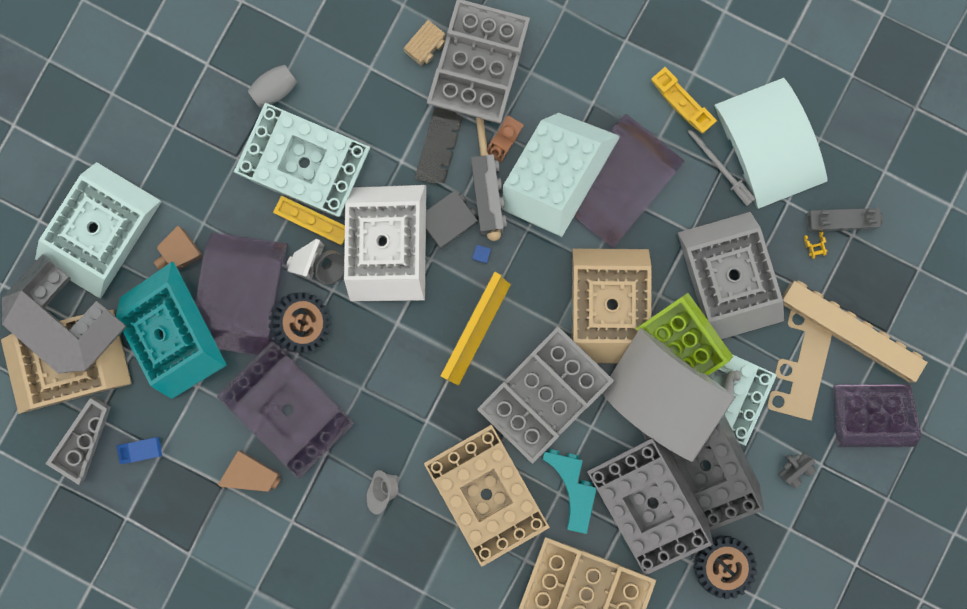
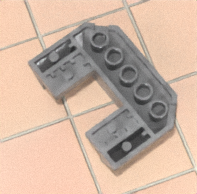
M42 254L2 297V325L58 374L87 371L127 326L96 301L69 330L45 307L71 278Z

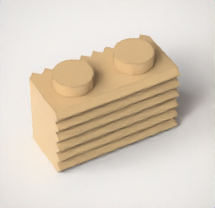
M427 20L406 44L404 52L420 66H423L424 63L428 64L434 57L433 53L436 49L440 50L444 46L445 33L430 22V20Z

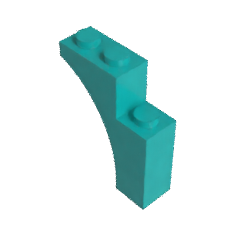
M548 449V452L543 453L542 459L558 472L568 493L569 516L566 528L567 530L587 534L596 487L592 486L593 482L581 480V483H578L583 461L578 459L579 455L567 453V456L559 455L560 451Z

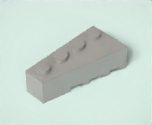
M95 396L90 398L46 462V465L76 484H82L86 478L111 406Z

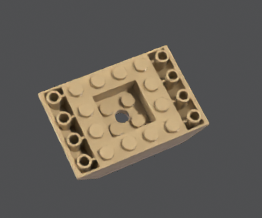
M572 249V340L596 363L618 364L637 334L636 328L651 318V260L649 249ZM613 299L617 302L615 310L608 309V300Z
M108 310L115 316L114 310ZM83 315L61 320L60 322L70 330ZM14 334L1 339L18 414L132 384L120 335L87 371L58 374Z
M492 425L424 463L481 567L550 528ZM483 489L491 490L492 497L485 500L481 497Z

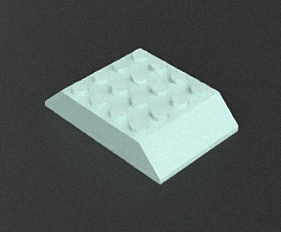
M561 113L541 120L503 185L504 208L502 210L562 237L620 137Z

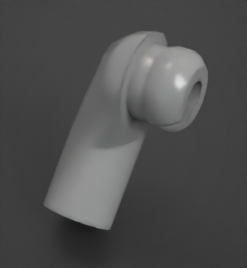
M730 370L724 383V388L733 395L734 381L741 379L740 371Z

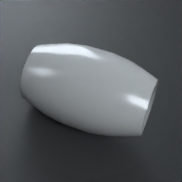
M281 65L262 74L254 81L248 92L259 108H263L265 103L272 105L284 98L294 88L297 81L286 65Z

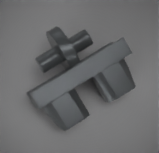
M806 453L802 455L797 454L793 458L788 454L785 456L787 463L783 465L784 469L778 473V476L792 487L797 488L802 484L799 478L800 475L804 473L809 477L816 472L814 467L816 462Z

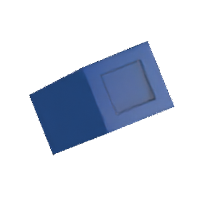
M159 437L116 445L120 464L162 456Z

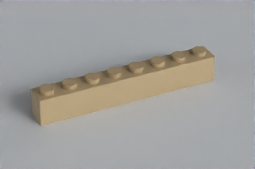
M793 281L789 283L782 295L785 307L909 383L918 380L928 363L923 360L922 355L914 351L911 353L901 342L890 340L888 334L882 331L877 332L870 323L866 321L861 322L856 319L857 316L852 312L841 310L839 304L823 299L824 296L821 293L810 291L803 282Z

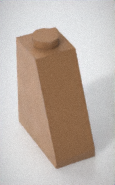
M240 450L236 453L218 485L227 488L268 492L272 488H277L281 481L279 478L281 473Z

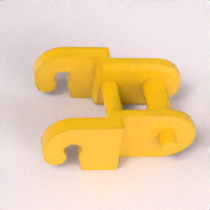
M823 231L819 232L821 242L818 244H810V241H807V235L803 237L805 246L810 251L809 256L812 259L815 258V255L819 254L826 256L827 249H825L824 245L826 239L823 237ZM814 247H821V250L814 252Z

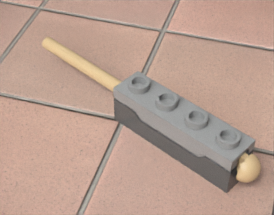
M476 117L481 156L471 157L480 234L487 235L491 241H497L500 239L501 233H503V227L507 226L506 216L501 213V208H504L503 197H499V190H502L501 178L497 179L496 172L499 171L498 160H494V154H488L484 119Z

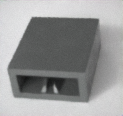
M455 190L426 211V230L441 250L478 224L476 219L478 218L477 213L473 208L469 209L466 206V198L462 193L458 194Z

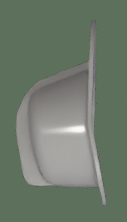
M377 470L374 473L367 492V505L373 514L382 513L388 501L397 496L399 489V477L397 475L386 474L382 470Z

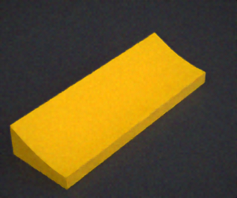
M494 272L441 374L442 378L458 386L511 286L502 275Z

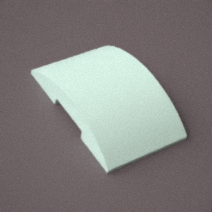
M785 78L714 105L728 140H731L742 166L743 176L749 191L756 198L754 203L757 209L828 181L822 154L811 124L800 101Z

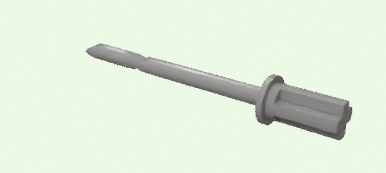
M689 130V135L733 185L730 190H734L746 206L752 203L756 198L742 183L743 180L737 182L712 151L706 147L699 136L693 130Z

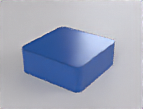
M476 245L473 260L486 264L491 249Z

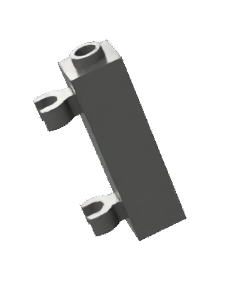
M880 208L812 210L806 213L807 232L875 230L880 228L883 223V215L880 213Z

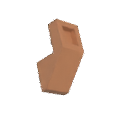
M508 115L498 133L492 139L487 149L488 154H494V159L502 163L524 125Z

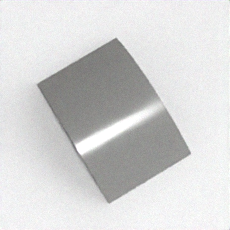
M457 0L427 104L501 124L530 18L465 0Z
M557 326L477 410L533 464L614 380Z
M643 328L639 329L610 377L614 382L602 393L608 402L634 426L662 446L691 462L695 460L736 398V396L706 374L699 373L673 354L669 347Z

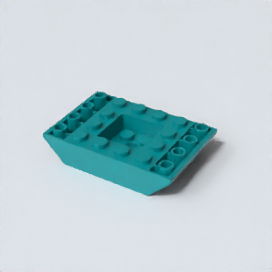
M170 262L120 297L116 317L127 326L123 333L146 379L154 389L173 399L227 366L174 262ZM160 329L163 331V338L159 335Z

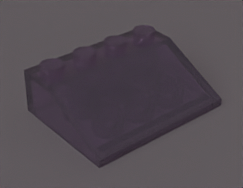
M911 385L833 386L835 433L838 447H915L922 434Z

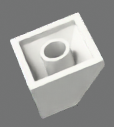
M315 239L294 252L293 257L290 256L287 261V271L312 280L314 263L322 254L325 245L320 240Z

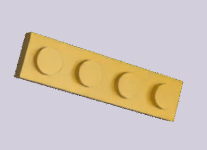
M281 195L273 211L274 214L343 246L345 242V225Z

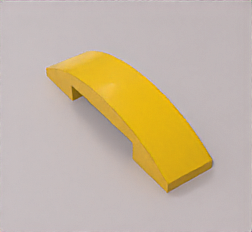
M666 67L651 78L655 87L668 103L700 133L703 134L717 122L705 107L701 108L677 83L678 79Z

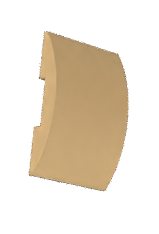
M545 537L519 609H646L656 580L613 561Z

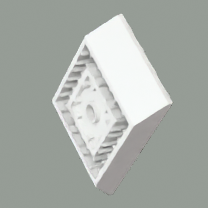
M426 185L353 187L345 203L344 281L350 301L425 300ZM382 236L387 238L385 246L379 245V239Z

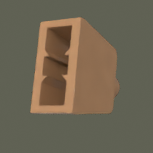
M178 225L157 246L162 256L155 260L154 264L160 270L170 262H174L177 269L180 270L202 259L204 256L185 230Z

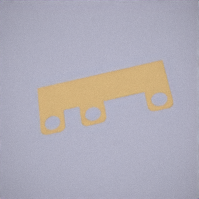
M791 310L788 325L791 328L805 331L798 363L780 359L777 364L776 377L793 382L790 394L772 391L768 401V408L780 413L812 420L832 335L807 319L804 320L802 325H795L792 317L796 313ZM783 364H789L792 367V373L789 376H783L780 373V367ZM779 395L784 398V405L781 408H776L772 404V399L775 396Z

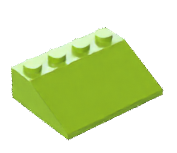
M686 293L636 328L637 331L643 328L669 347L673 354L699 373H704L707 376L727 364L734 357L689 293Z

